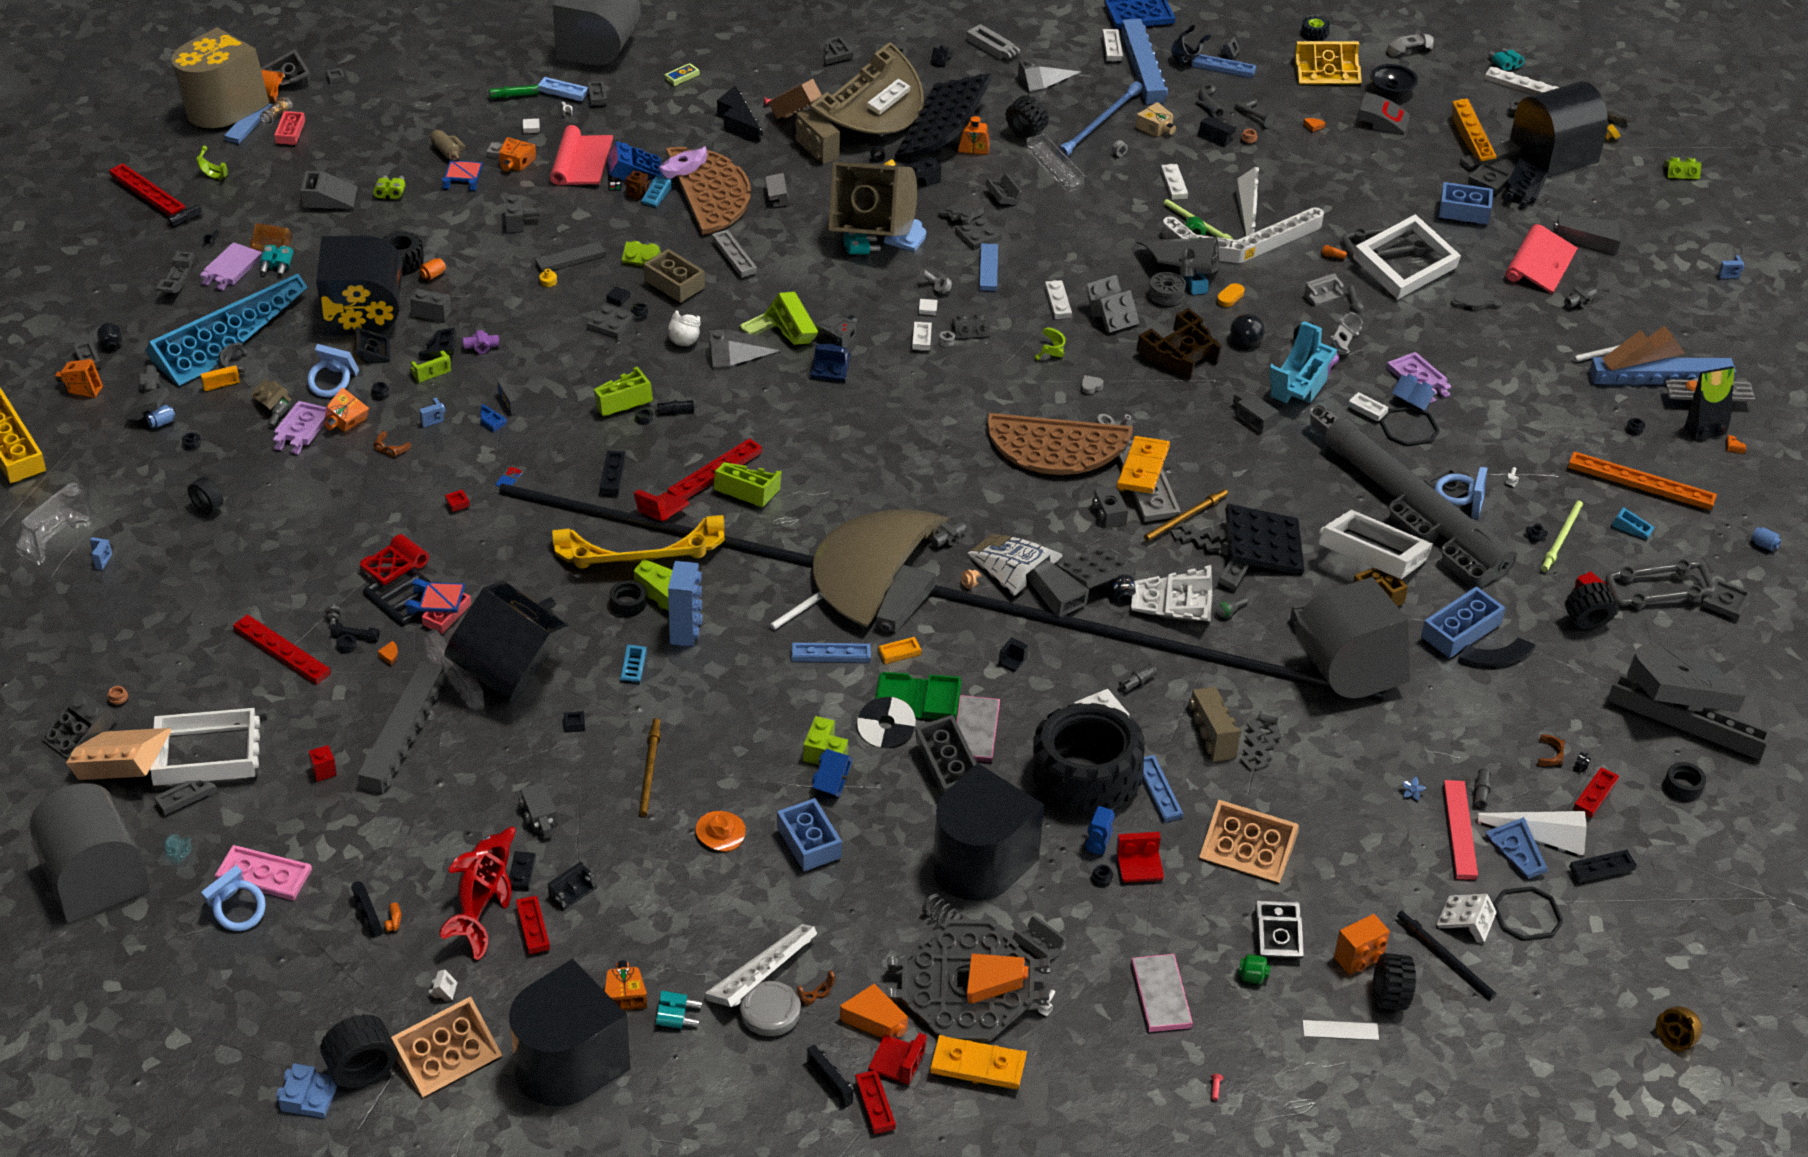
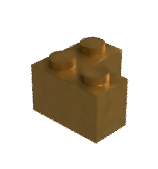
M1371 568L1354 575L1353 583L1373 577L1396 606L1405 603L1408 586L1401 579L1376 568Z

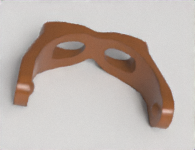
M382 431L373 443L377 451L391 457H396L411 448L410 442L402 446L386 447L382 442L387 437V432Z
M1542 734L1540 741L1553 744L1560 753L1551 759H1538V765H1562L1565 740Z
M832 970L828 971L827 979L814 991L804 992L802 986L797 987V993L803 1005H811L816 1001L817 997L825 998L830 995L835 983V975ZM825 989L823 993H818V991Z

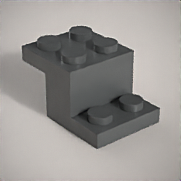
M1117 274L1084 284L1092 316H1102L1107 333L1139 324L1131 290L1121 291Z

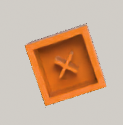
M1375 914L1341 929L1338 935L1334 958L1349 975L1361 972L1367 966L1377 963L1381 954L1385 953L1390 933L1389 929Z

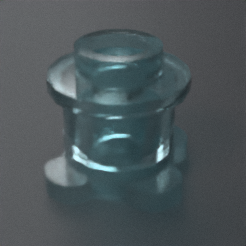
M176 833L168 836L164 842L166 853L178 855L177 860L183 861L193 848L190 843L191 838L185 837L182 839Z

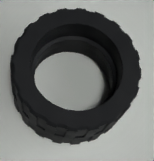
M355 1015L342 1020L329 1029L320 1044V1052L333 1081L338 1086L345 1088H360L378 1081L392 1069L397 1060L396 1047L384 1022L374 1015Z

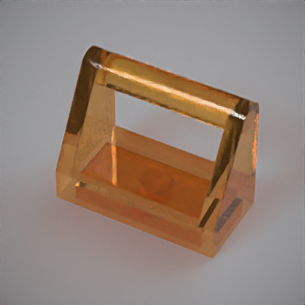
M256 223L249 248L263 252L265 245L258 244L262 237L280 239V246L288 247L292 241L293 234L288 228Z

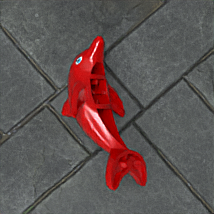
M513 826L506 828L499 834L486 836L477 843L471 852L463 853L455 858L448 868L449 873L461 872L459 900L462 913L448 918L442 924L439 936L446 939L455 935H466L472 949V956L476 960L483 957L488 946V934L478 921L484 907L494 893H496L503 908L508 907L512 896L511 882L506 873V866L510 854L509 848L516 833V828Z

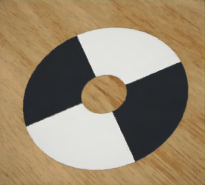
M880 697L870 701L862 708L857 720L861 736L868 743L884 748L894 747L905 742L912 735L916 724L915 715L911 707L906 702L894 697ZM884 715H889L894 719V725L889 729H883L879 726L878 721Z

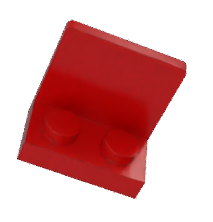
M640 489L633 492L638 512L660 521L669 519L670 516L682 511L684 507L689 505L688 500L668 492H663L659 496Z
M1160 832L1118 834L1116 854L1122 882L1164 880L1159 855Z
M918 1033L916 1039L911 1040L910 1043L884 1035L869 1065V1071L877 1070L879 1075L910 1085L926 1052L927 1035Z

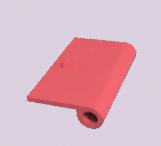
M574 125L567 126L550 173L551 182L556 185L600 184L613 141V135L581 136L578 127Z
M1535 224L1530 228L1509 264L1505 276L1512 282H1517L1524 276L1552 294L1578 248L1544 226Z

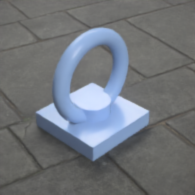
M317 344L315 352L320 362L315 364L309 371L307 377L308 387L317 396L333 397L342 387L344 389L347 387L350 374L357 376L359 368L350 352ZM322 368H328L333 372H342L343 378L336 388L321 390L315 384L317 372Z
M1480 467L1476 481L1463 474L1445 475L1436 482L1435 490L1453 505H1466L1473 502L1471 518L1479 519L1485 495L1487 468ZM1451 481L1464 482L1469 485L1468 496L1463 498L1450 497L1442 491V487Z
M237 865L201 892L206 904L209 907L213 904V914L218 923L228 930H248L254 927L264 915L266 903L262 891L255 884L244 880L242 870ZM238 889H245L250 891L256 899L257 908L255 914L245 922H232L222 912V901L229 899Z

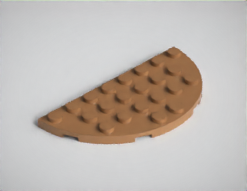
M687 147L666 148L668 158L684 151H690L687 150ZM707 150L705 164H701L690 174L676 175L702 235L711 234L733 224L744 214L749 205L751 188L748 177L739 166L736 167L729 158Z
M989 413L988 417L990 438L997 450L1014 464L1041 474L1070 475L1099 468L1115 459L1126 448L1133 432V426Z

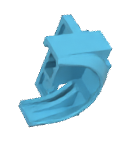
M1305 321L1302 322L1294 346L1281 369L1271 363L1269 380L1272 398L1287 403L1291 396L1311 403L1325 384L1328 375V365L1336 356L1337 349L1321 343L1322 328Z

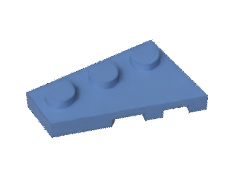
M1524 817L1485 832L1486 836L1528 879L1548 872Z

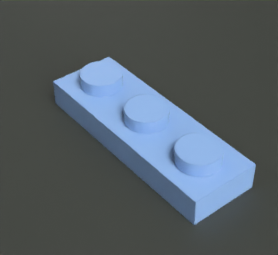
M544 77L538 84V91L576 101H583L589 93L588 87Z

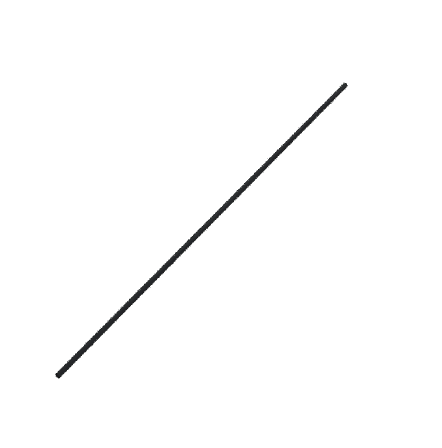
M503 483L499 488L501 493L687 536L695 529ZM725 535V540L721 543L722 545L813 566L814 556ZM935 585V588L930 593L1332 688L1322 675L1066 615L1057 617L1053 612ZM1386 690L1369 695L1368 697L1384 700Z

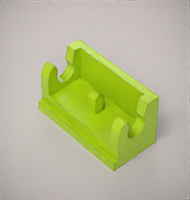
M442 350L439 352L442 357L420 365L412 361L410 364L413 367L410 368V372L419 383L450 372L451 362L449 355Z

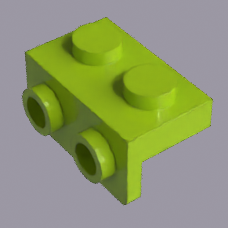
M1670 157V160H1664V167L1668 168V178L1700 179L1702 163L1696 161V158H1686V161H1681L1680 158Z
M626 241L622 262L644 266V263L662 252L656 244L649 243L646 245L638 241Z

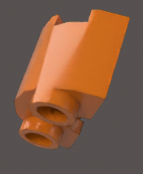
M261 70L268 100L276 102L278 86L282 83L284 74L282 72Z

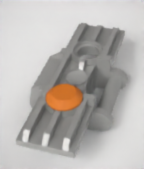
M1698 378L1693 380H1666L1669 398L1692 400ZM1733 382L1732 401L1754 402L1755 397L1751 384L1749 382Z

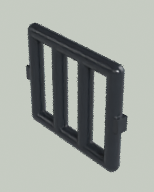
M414 567L407 571L412 577L380 596L374 592L383 586L378 581L371 583L363 589V592L401 625H405L425 613L424 611H418L414 614L403 616L398 612L405 607L407 600L416 601L422 597L423 592H414L392 606L386 602L388 599L412 586L414 579L431 582ZM384 573L381 576L384 578L390 573Z

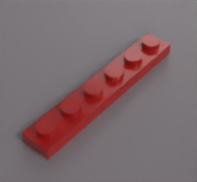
M122 163L109 170L111 177L168 216L180 212L181 209H186L184 204Z
M749 438L668 488V493L687 500L714 483L715 470L724 462L743 465L761 454L762 446Z
M245 615L233 624L235 632L314 684H319L331 674L329 667L250 615Z

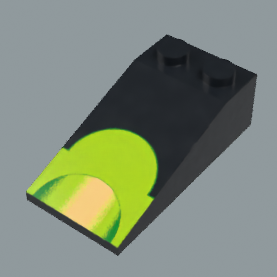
M1733 366L1700 372L1685 422V428L1694 440L1727 434L1731 421L1735 369Z

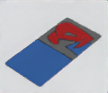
M510 465L495 485L500 486L502 483L513 485L524 469Z

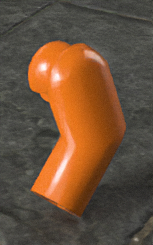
M1329 245L1323 246L1321 251L1325 257H1337L1343 260L1347 255V252Z
M396 902L389 905L391 920L384 922L387 932L393 930L395 932L400 926L402 913L399 904Z

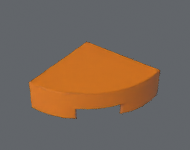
M1306 118L1303 121V124L1312 132L1326 127V123L1320 119Z
M1727 435V451L1746 452L1747 448L1744 443L1736 440L1735 436Z
M391 641L378 651V656L390 665H393L398 656L397 645Z

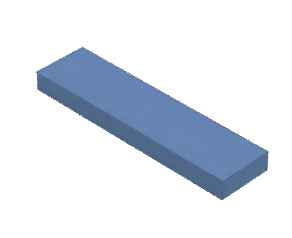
M1202 54L1192 62V67L1253 78L1257 66Z
M272 104L236 122L224 135L225 140L240 144L267 115V111L272 110Z
M981 243L980 291H997L998 244Z
M792 643V661L870 663L871 659L870 644Z
M1155 755L1144 757L1142 780L1163 823L1183 819V812Z

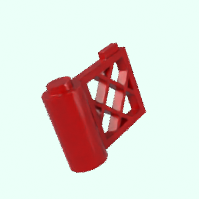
M399 534L393 537L388 547L373 556H367L360 561L359 565L363 571L385 586L413 567H424L429 560V554L409 538ZM389 553L394 555L393 558H384ZM392 563V567H382V564ZM396 563L405 564L402 567H395ZM371 564H378V567L368 566H370ZM380 573H390L384 578L380 575Z

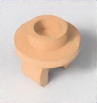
M977 570L963 571L961 575L963 586L971 589L978 585L976 578L981 577V574Z

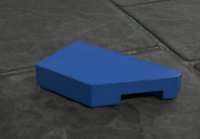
M481 405V424L495 432L507 424L505 417L486 405Z

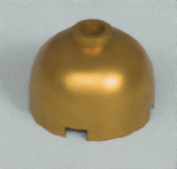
M1675 1006L1666 1009L1657 1017L1655 1024L1658 1037L1661 1036L1662 1040L1665 1041L1662 1044L1668 1049L1682 1052L1692 1048L1700 1040L1702 1023L1694 1011L1686 1007Z

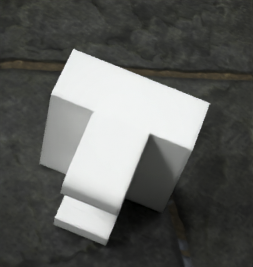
M446 970L438 971L436 978L431 982L434 986L433 989L429 990V993L434 998H442L445 1002L453 1000L458 982Z

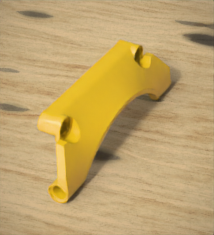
M723 515L706 516L690 534L668 547L622 553L599 548L584 540L574 530H570V528L552 530L555 555L568 563L574 562L576 567L584 569L590 564L617 561L641 562L643 559L654 560L662 557L684 555L702 558L706 554V550H713L725 540Z

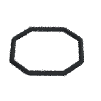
M1415 406L1388 409V413L1380 419V423L1388 438L1406 446L1430 443L1440 431L1431 413ZM1415 410L1427 415L1436 431L1430 439L1405 442L1391 436L1384 420L1390 412Z
M1533 886L1505 889L1493 903L1501 928L1521 940L1553 937L1563 924V918L1555 899ZM1532 890L1550 899L1559 922L1551 933L1523 936L1505 926L1497 904L1506 893Z

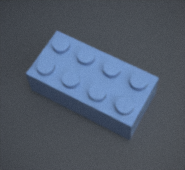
M675 561L668 587L670 644L693 647L695 639L699 638L700 629L698 625H702L703 614L700 613L702 610V600H699V597L701 598L702 586H699L702 572H699L698 563Z
M1476 586L1424 620L1421 637L1448 658H1451L1462 651L1466 645H1471L1501 625L1505 607Z

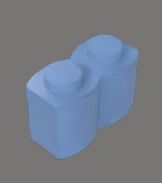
M1409 373L1407 376L1402 374L1392 393L1426 410L1435 394V391L1432 390L1433 386L1424 381L1422 384L1418 383V378Z

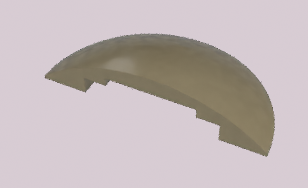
M889 42L873 55L871 61L861 69L858 75L833 95L826 92L811 104L810 108L826 119L855 131L871 134H889L906 129L914 123L913 121L919 116L918 112L923 108L924 94L920 79L911 63L897 47ZM897 79L910 86V91L880 115L867 107V103Z
M897 509L868 513L844 522L822 540L815 553L813 574L818 590L836 611L846 618L867 627L879 612L884 601L885 592L893 583L894 575L922 538L930 539L934 536L940 525L948 521V517L926 511Z

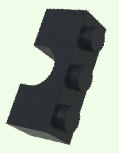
M935 158L904 165V167H911L915 172L916 179L920 178L925 186L941 183L942 166Z

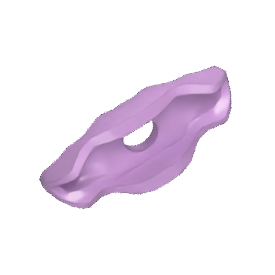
M706 146L677 154L665 161L658 169L669 179L676 175L690 174L701 164H705L707 159Z

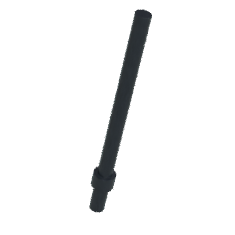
M1403 910L1397 914V917L1408 926L1407 929L1411 933L1417 934L1488 998L1492 1000L1497 995L1485 982L1422 928L1423 925L1410 918Z

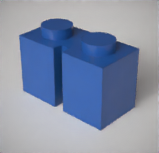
M826 748L825 753H822L819 759V770L815 772L812 779L813 788L840 798L846 781L842 777L843 775L848 776L853 758Z

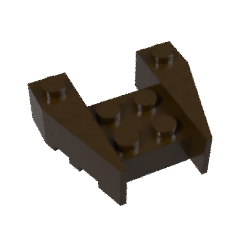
M1186 308L1176 314L1173 327L1175 332L1163 338L1151 328L1138 337L1136 351L1148 361L1188 379H1191L1193 376L1195 362L1207 356L1217 364L1222 349L1218 341L1210 335L1211 331L1209 328L1204 326L1202 318L1190 308Z

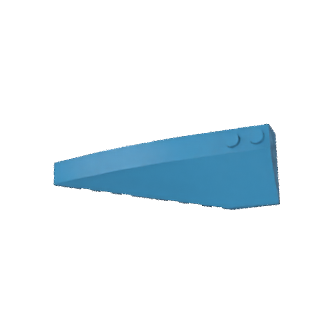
M299 274L293 275L149 341L145 352L153 364L179 387L200 377L202 373L210 372L215 365L220 363L218 354L226 346L238 342L243 344L308 287Z

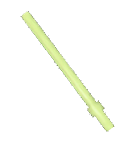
M1166 199L1164 201L1165 206L1186 219L1194 216L1170 200ZM1204 222L1206 231L1217 238L1233 240L1230 235L1223 234Z
M1576 501L1551 550L1546 553L1544 563L1541 566L1543 572H1547L1557 559V553L1583 506L1581 501Z

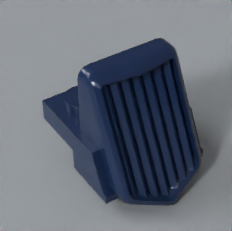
M817 344L810 377L846 382L852 353H849V349L834 344Z

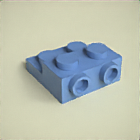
M293 1063L292 1068L285 1071L284 1088L280 1087L277 1091L276 1100L279 1101L280 1110L325 1118L338 1084L333 1081L331 1075L317 1073L316 1068L313 1066Z

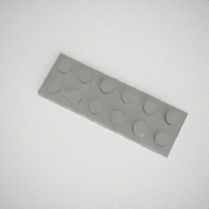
M1133 440L1129 441L1126 448L1117 456L1122 468ZM1163 469L1153 494L1132 491L1144 522L1174 518L1181 514Z

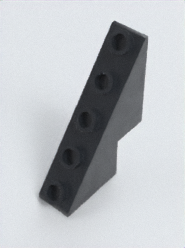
M734 86L717 100V114L724 116L725 129L760 142V137L763 136L762 128L758 126L757 119L752 115V110L748 108L746 100L742 98L741 91H738L737 87Z

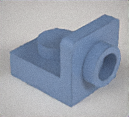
M1735 255L1734 261H1722L1718 273L1719 278H1740L1741 271L1744 270V262L1739 255Z
M433 398L432 406L419 409L423 427L444 421L445 407L437 398Z
M92 537L90 539L92 560H94L95 568L103 570L112 555L109 540Z

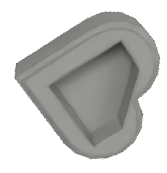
M1084 375L1082 383L1083 393L1093 394L1095 391L1102 390L1103 380L1101 378Z

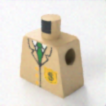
M1158 102L1137 114L1136 128L1149 134L1160 136L1165 132L1173 134L1176 130V126L1173 125V114Z

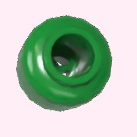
M1189 217L1184 222V225L1196 235H1205L1206 227L1199 217Z
M1247 954L1245 958H1241L1238 975H1241L1244 982L1262 984L1264 978L1269 979L1271 966L1267 965L1266 957Z

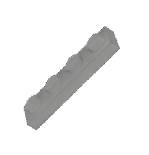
M728 230L712 234V240L741 278L757 273L755 264Z

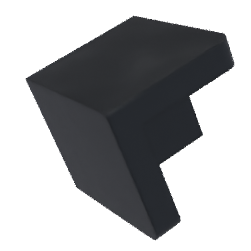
M1011 637L999 652L998 665L1016 672L1027 659L1028 644Z

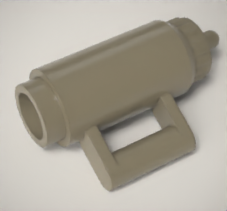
M434 130L430 135L432 144L450 160L458 159L461 154L460 151L466 149V146L456 136H448L442 130Z

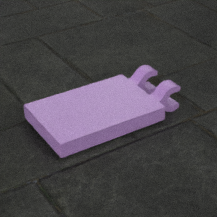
M233 242L203 270L200 277H203L204 280L201 283L208 286L215 279V282L219 283L216 289L223 291L228 284L234 285L260 261L262 252Z
M1416 352L1387 362V369L1399 379L1402 374L1407 376L1409 373L1418 378V383L1422 384L1424 381L1432 385V390L1435 391V394H1437L1435 389H1438L1443 398L1450 396V393L1447 391L1451 389V385L1447 383L1448 379ZM1433 397L1430 403L1435 402L1436 399Z
M298 401L275 429L273 441L277 443L274 449L281 451L284 448L285 441L288 440L291 441L290 446H294L291 453L298 455L301 452L302 445H309L324 426V422L327 420L325 417L327 407Z

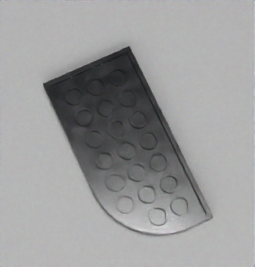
M979 74L975 77H965L960 80H950L946 83L939 82L934 84L923 103V108L918 112V118L913 121L914 123L909 128L895 153L896 160H904L927 154L957 137L965 129L992 80L991 75Z

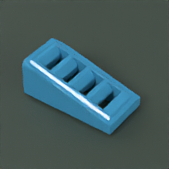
M656 176L641 203L657 208L672 190L671 180Z
M1196 268L1194 276H1183L1193 295L1208 293L1209 281L1203 274H1197Z
M1624 507L1611 524V526L1646 540L1655 528Z
M627 644L620 681L641 682L647 647ZM630 656L640 657V659L630 658ZM629 662H636V663H639V665H638V664H630ZM628 667H629V668H637L638 671H637V670H629ZM626 673L637 674V677L627 676Z

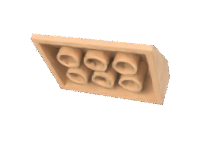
M157 728L102 732L77 746L72 751L66 764L78 780L143 777L150 770L171 729Z
M1218 800L1199 859L1280 884L1299 832V824Z
M471 996L391 1037L397 1050L398 1064L422 1098L502 1056Z

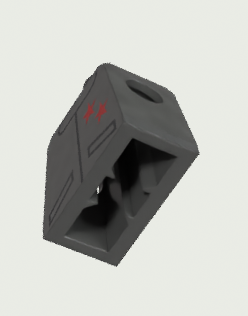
M834 314L816 324V329L818 330L816 339L826 344H834L846 348L856 337V317L850 315L846 318L840 314Z

